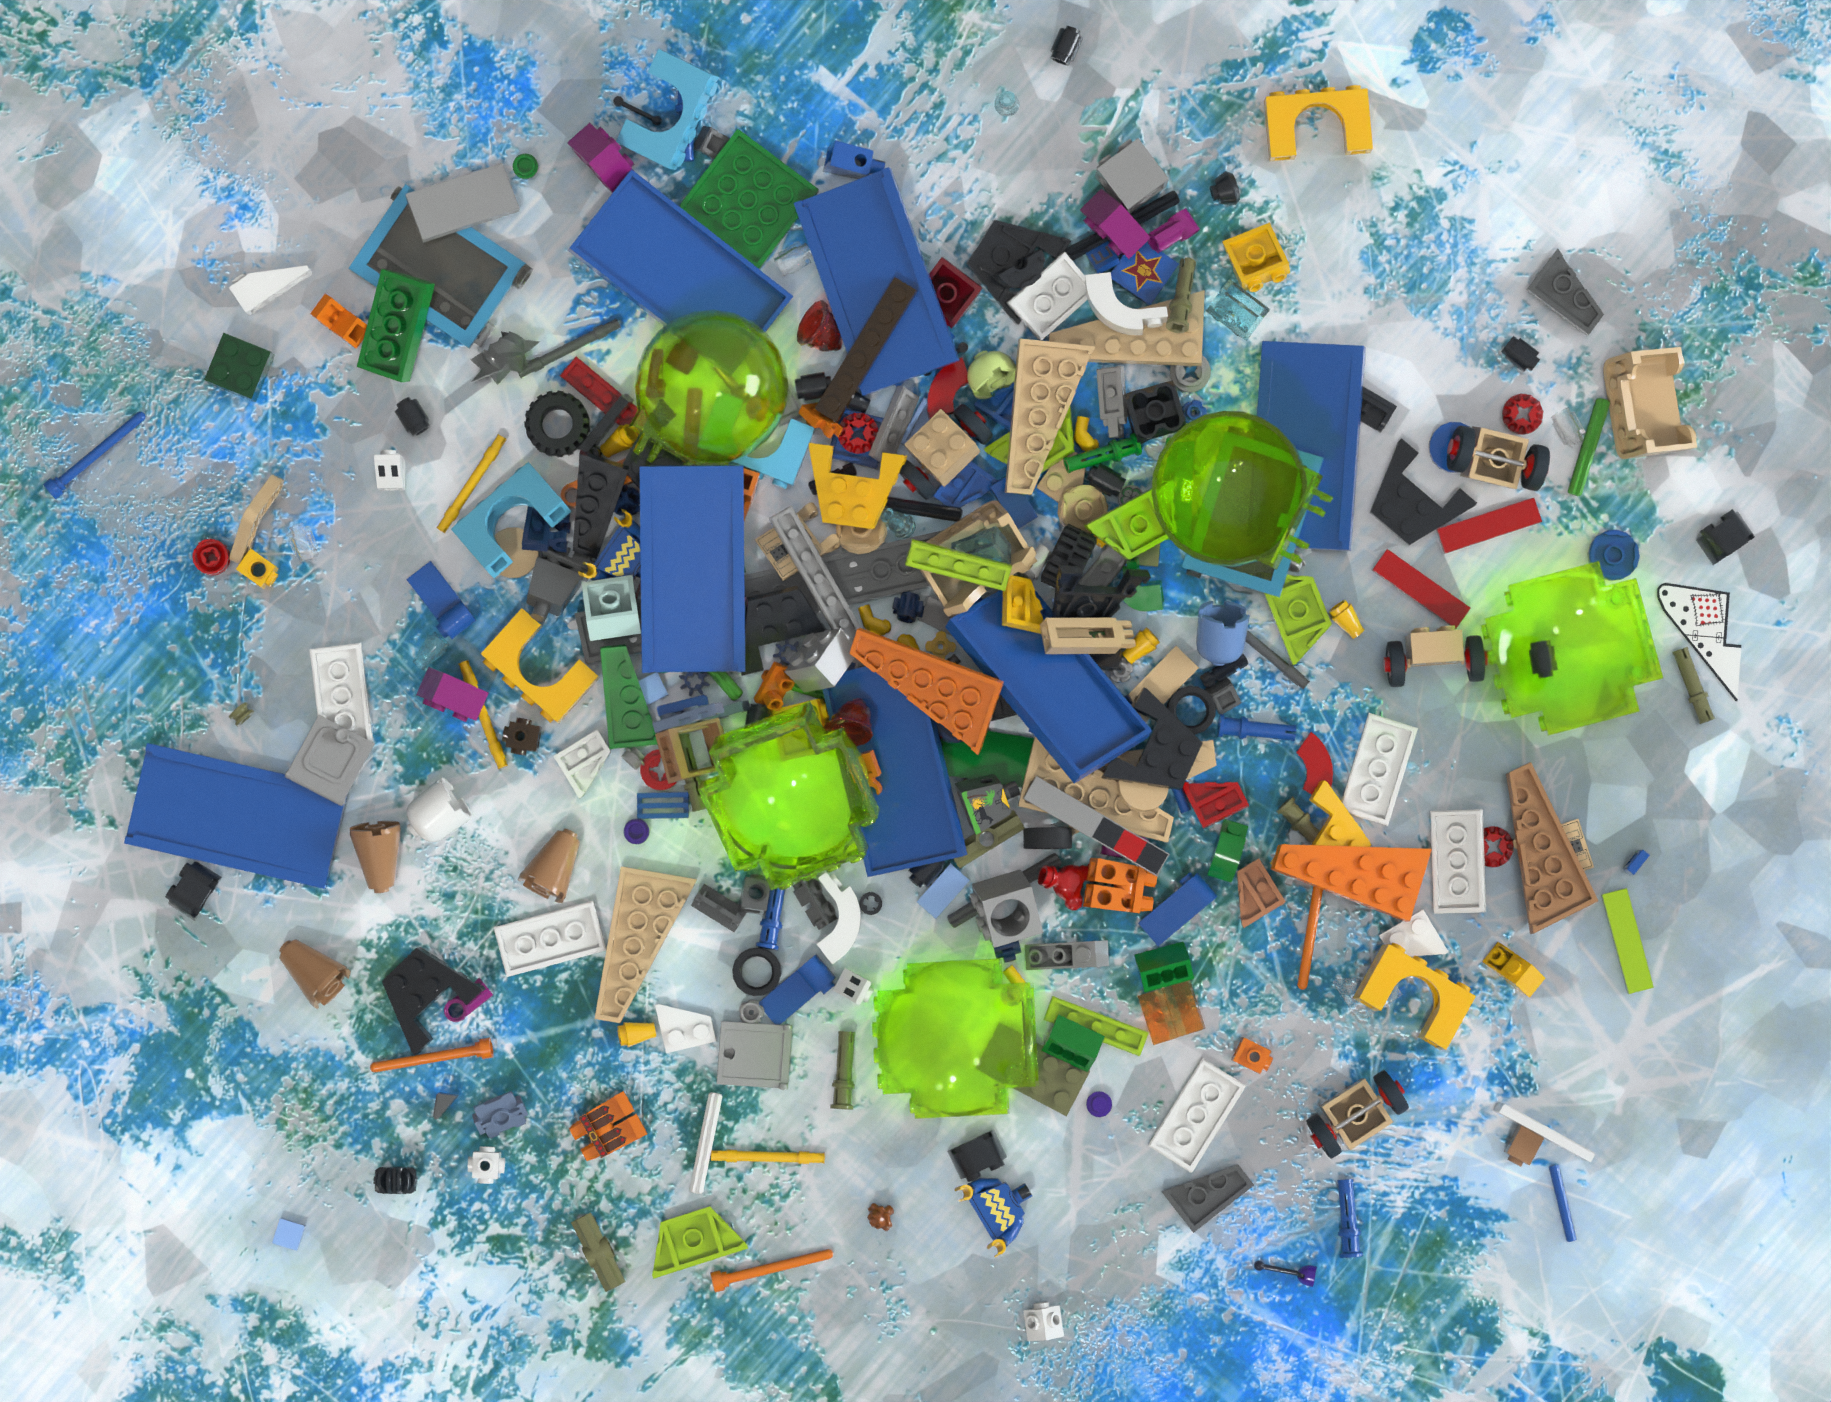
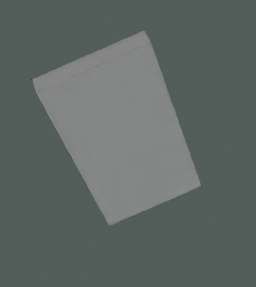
M502 163L406 194V200L423 243L519 212L520 210Z

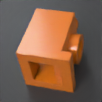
M1242 1037L1231 1060L1261 1074L1262 1070L1267 1072L1273 1057L1269 1056L1271 1050ZM1252 1052L1259 1054V1059L1256 1062L1250 1060Z

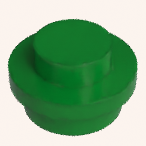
M520 154L513 161V171L521 179H530L538 171V162L530 154Z

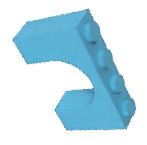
M658 49L648 73L677 88L683 100L682 115L675 126L663 132H655L635 121L626 119L616 142L666 168L676 170L685 159L686 154L684 152L688 143L690 144L695 138V128L698 121L702 120L706 114V104L709 97H712L717 90L718 83L716 82L719 77L667 51Z
M719 391L697 446L698 451H701L700 456L709 459L714 455L716 458L724 460V465H743V468L760 473V480L765 476L773 479L772 484L780 488L786 489L787 485L793 487L808 451L809 443H811L815 433V428L791 419L781 445L773 454L765 458L748 457L737 449L733 441L734 427L744 401Z
M529 462L517 469L513 476L503 484H500L491 495L479 502L476 508L461 518L451 528L493 578L497 577L513 563L510 557L498 545L495 538L496 524L507 510L522 505L532 507L539 512L552 528L571 512L563 500Z

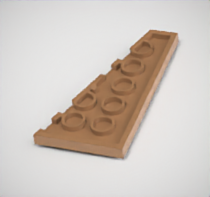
M1529 762L1507 773L1506 778L1531 935L1598 902V899L1532 763Z

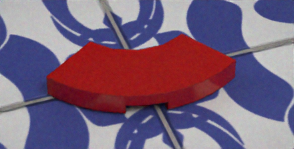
M963 357L959 358L960 361L943 367L934 378L927 396V415L929 420L940 409L947 415L953 414L955 394L961 387L969 384Z
M1310 732L1296 754L1303 760L1306 768V781L1302 789L1312 795L1320 781L1325 780L1330 787L1332 786L1333 767L1326 747L1315 734Z

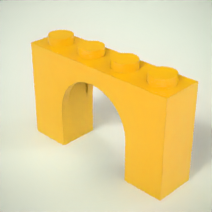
M1360 85L1345 87L1346 90L1336 91L1335 87L1320 89V92L1310 93L1309 89L1297 90L1292 95H1285L1283 91L1269 93L1270 96L1265 97L1264 100L1269 162L1295 159V120L1300 113L1313 107L1326 108L1339 118L1343 129L1345 155L1371 153L1373 144L1368 88L1361 89Z
M521 608L481 653L485 657L482 662L493 672L496 669L504 674L502 680L512 689L515 686L523 691L521 697L531 706L534 703L543 709L540 714L550 723L553 720L560 723L600 677L579 659L565 676L554 685L539 687L527 682L520 671V655L524 647L543 626Z
M1393 942L1391 945L1383 944L1353 999L1373 1011H1381L1393 988L1400 980L1409 976L1421 979L1431 990L1433 1008L1418 1037L1439 1050H1447L1476 996L1470 993L1471 988L1461 982L1455 984L1448 980L1449 975L1439 969L1433 971L1426 966L1427 962L1415 955L1412 958L1405 954L1406 949Z

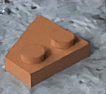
M1259 858L1236 872L1240 918L1243 928L1286 902Z

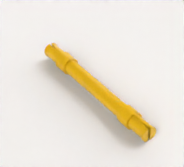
M497 434V437L483 454V458L452 505L444 513L445 516L436 527L437 529L446 533L451 523L460 514L459 511L492 461L494 462L499 455V451L507 439Z
M469 660L459 663L464 682L478 688V681L472 671ZM484 704L478 717L489 743L488 747L491 755H493L498 769L508 766Z
M711 1150V1161L825 1164V1153H809V1151Z

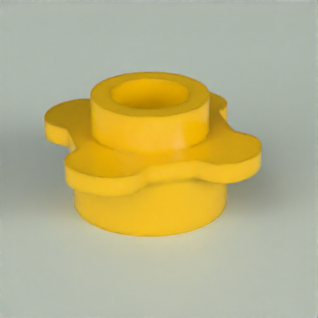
M939 631L932 641L926 642L925 648L927 651H931L934 656L945 659L946 655L956 650V645L946 638L945 632ZM939 644L943 645L942 649L938 648Z

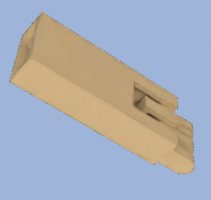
M1046 618L1040 624L1045 654H1115L1120 648H1133L1136 646L1135 640L1129 639L1134 637L1133 630H1123L1132 627V623L1129 620L1117 621L1116 618ZM1089 632H1105V635L1098 633L1095 638H1092Z
M1175 646L1129 693L1133 701L1131 706L1134 707L1143 688L1148 689L1164 704L1199 667ZM1138 713L1145 722L1149 720L1148 717Z

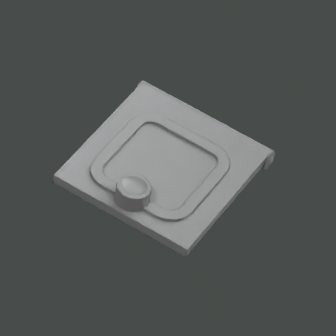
M318 715L288 771H286L285 778L343 806L347 794L375 743Z
M721 1021L716 1084L788 1090L792 1025Z

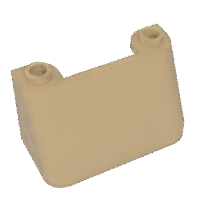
M1681 347L1632 351L1605 361L1603 374L1607 398L1610 401L1609 411L1616 452L1621 459L1639 458L1697 448L1696 432L1690 425H1681L1673 375L1679 374L1684 366Z
M996 500L985 503L926 542L995 561H1000L1011 554L1029 547L1009 513ZM1034 557L1027 569L1019 573H1025L1030 570L1033 564L1037 562L1036 558ZM919 569L944 608L969 583Z

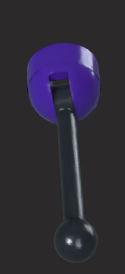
M1260 1260L1254 1263V1268L1257 1271L1265 1269L1295 1275L1302 1284L1311 1287L1314 1285L1317 1266L1305 1265L1297 1271L1267 1265Z

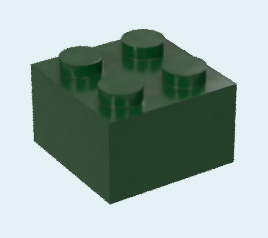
M223 333L204 380L208 384L256 402L275 355L271 351Z

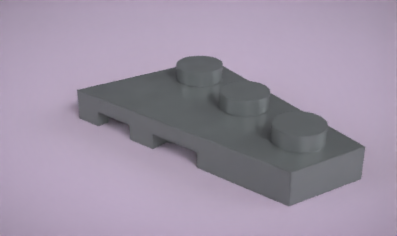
M1559 249L1555 251L1527 288L1529 293L1587 336L1604 315L1590 293L1576 277V273L1569 267Z
M1237 1164L1161 1192L1194 1233L1252 1188L1254 1184Z

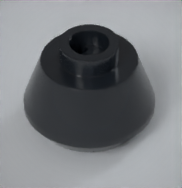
M1225 171L1213 180V185L1210 186L1213 201L1218 200L1219 204L1236 205L1239 202L1240 193L1233 173Z

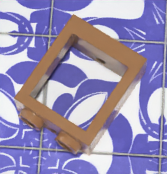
M719 718L671 728L655 734L668 784L720 772L732 767L731 755L726 746L724 729L720 724ZM702 730L712 766L688 771L679 735Z

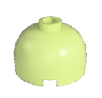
M982 351L974 357L975 360L970 364L967 372V380L975 397L978 399H988L993 397L991 392L994 390L1007 388L1015 382L1016 364L1010 356L1003 352Z

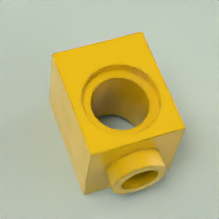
M251 548L236 568L237 571L263 589L267 585L270 587L279 575L276 573L279 569L277 566ZM260 563L264 564L266 568L264 575L255 577L253 574L254 567Z

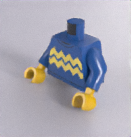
M621 509L625 513L623 520L620 521L614 516L615 522L620 525L594 564L583 562V564L588 566V571L586 574L578 571L580 576L590 578L592 581L628 575L633 576V582L637 577L641 579L640 526L625 509Z
M979 1178L967 1185L956 1187L955 1191L962 1190L964 1193V1197L958 1201L969 1200L992 1238L993 1242L987 1245V1249H990L992 1246L997 1248L998 1253L994 1256L995 1258L1003 1254L1006 1247L1017 1237L1024 1223L1023 1215L1025 1212L1020 1204L1032 1197L1026 1184L1024 1183L1011 1191L1007 1182L1002 1183L998 1178Z

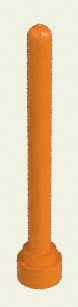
M1313 886L1297 983L1298 988L1301 990L1306 989L1308 986L1323 893L1322 889Z
M490 1037L482 1038L472 1046L373 1062L370 1065V1070L372 1072H381L475 1055L477 1058L482 1057V1059L493 1058L492 1041Z
M830 1249L821 1250L726 1274V1271L721 1272L720 1270L710 1272L715 1293L724 1291L725 1287H729L731 1283L828 1260L833 1257V1252Z

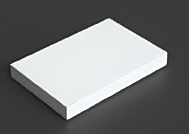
M1063 252L1042 271L1040 279L1033 285L1022 288L1006 303L1034 336L1042 341L1088 300L1085 289V275L1070 257Z

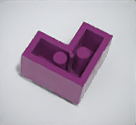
M590 122L567 142L576 155L594 172L611 193L615 191L635 165L625 153L623 155L619 153L621 146L613 137H610L601 126L596 129Z
M1100 189L1080 209L1086 217L1083 222L1102 239L1107 237L1110 241L1108 247L1117 256L1122 253L1130 259L1151 238L1122 204L1103 189Z
M428 667L416 695L424 698L423 704L441 712H444L446 708L454 711L453 717L467 722L468 718L477 721L489 693L446 673Z

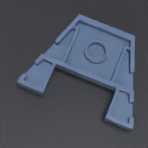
M739 701L723 706L722 702L702 706L696 705L685 708L682 712L661 715V720L652 724L655 733H659L671 728L715 718L721 719L739 712H747V710H750L749 701Z

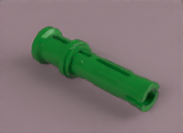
M1132 433L1130 437L1118 441L1112 439L1106 446L1063 458V463L1067 473H1071L1109 460L1119 462L1122 458L1135 454L1139 456L1142 454L1141 444L1137 443L1135 433ZM1098 455L1096 458L1081 462L1083 459Z

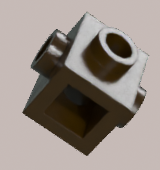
M517 718L516 722L510 721L509 727H504L502 741L506 742L505 747L511 748L512 754L526 756L527 751L538 753L542 727L531 725L532 720ZM524 732L525 738L519 741L518 735Z

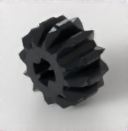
M379 1167L375 1170L373 1184H375V1191L377 1193L411 1194L416 1191L418 1176H416V1169L413 1167Z

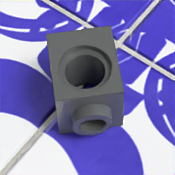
M756 874L745 877L742 883L738 911L764 915L767 911L771 881L765 880V876ZM757 888L760 890L761 898L757 900L751 898L749 889Z

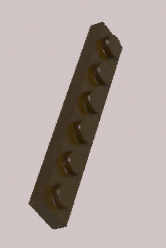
M894 277L815 407L817 411L833 421L839 422L918 292L917 290Z

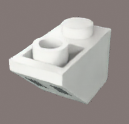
M381 450V455H374L377 489L380 491L405 490V459L399 453H396V450Z
M844 968L833 991L861 1005L862 1001L868 1002L874 989L870 987L871 981Z

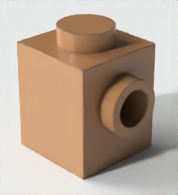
M1518 1125L1504 1150L1509 1155L1507 1160L1520 1167L1523 1163L1530 1165L1544 1138Z

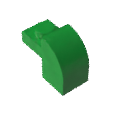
M1138 557L1127 560V565L1123 566V576L1127 569H1140ZM1162 580L1148 581L1146 584L1141 582L1136 587L1137 593L1131 598L1124 599L1128 606L1138 611L1163 610L1165 604Z
M1227 819L1223 820L1217 844L1211 857L1208 876L1232 883L1244 849L1248 826Z

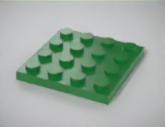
M737 129L679 207L754 266L761 269L799 219L794 203L817 195L819 189Z

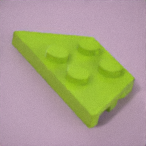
M1069 407L1061 428L1058 430L1052 449L1049 451L1043 465L1042 472L1075 452L1071 407ZM1010 432L984 448L988 455L1006 465L1008 461Z
M1171 479L1161 482L1084 525L1085 528L1126 560H1130L1172 537Z
M1259 572L1256 576L1271 581L1273 574ZM1287 574L1280 598L1266 593L1263 594L1293 666L1300 661L1332 623L1314 578L1311 576Z
M711 1206L660 1222L652 1277L655 1279L748 1249V1245Z

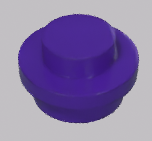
M632 819L624 827V836L632 844H641L649 836V827L641 819Z
M1094 1092L1087 1099V1110L1095 1117H1104L1112 1109V1100L1104 1092Z

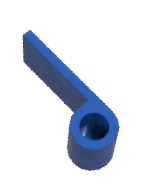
M431 561L406 579L439 622L436 628L444 638L448 636L451 639L455 638L477 621Z
M1189 872L1179 881L1182 886L1138 923L1157 946L1161 945L1217 897L1215 892L1198 873L1193 875Z
M815 954L759 1002V1005L763 1006L764 1012L774 1024L780 1025L818 992L821 991L824 995L834 987L833 980L836 977L819 956Z

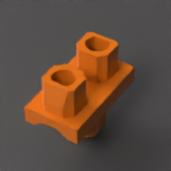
M774 661L769 670L763 671L761 675L763 682L753 698L756 703L766 705L768 709L780 711L784 704L783 697L786 692L792 690L795 684L784 672L788 666Z

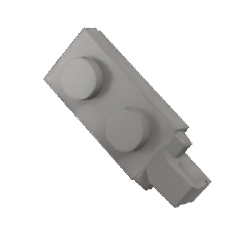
M1116 366L1097 369L1100 420H1103L1104 426H1108L1109 438H1124L1123 424H1127L1128 417L1127 404L1124 398L1126 393L1124 367Z

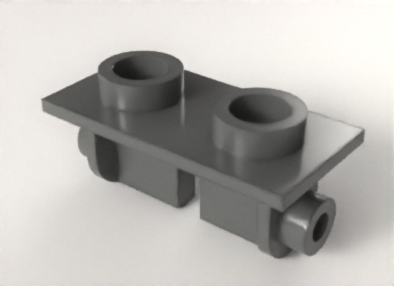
M548 546V552L543 551L541 557L577 573L579 571L584 574L587 573L588 566L583 564V562L595 563L592 557L574 552L572 558L569 557L570 547H567V552H559L554 550L552 546ZM582 577L583 581L588 582V578Z
M812 875L793 885V893L803 907L808 903L812 905L805 913L814 927L817 926L818 930L838 919L833 905L826 900L820 883Z
M706 884L702 886L691 904L692 907L732 932L736 931L746 915V912L738 911V904Z

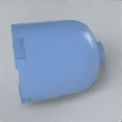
M1208 601L1199 607L1196 646L1202 658L1214 665L1222 666L1236 661L1243 654L1250 617L1246 614L1244 606L1230 601H1224V605H1213V601Z

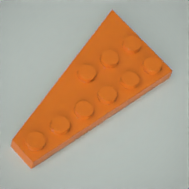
M858 628L850 654L872 672L879 674L891 687L903 693L907 697L906 699L935 722L942 724L952 732L954 737L962 740L971 747L973 752L979 755L1004 681Z
M1281 844L1277 846L1271 870L1402 921L1409 922L1432 849Z

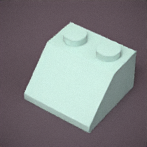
M632 575L581 582L590 641L641 634Z

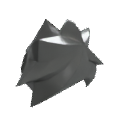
M501 331L502 337L499 338V341L490 344L488 351L484 349L483 352L470 359L482 369L471 382L491 376L498 385L510 371L523 372V366L528 365L525 353L540 341L524 340L513 332Z

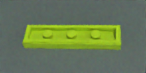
M914 539L911 540L905 560V565L1002 591L1006 589L1012 565Z
M1627 888L1602 894V901L1627 993L1632 994L1654 988Z
M1054 996L1051 998L1043 1019L1054 1023L1059 1014L1105 1036L1103 1043L1137 1056L1141 1055L1149 1032Z

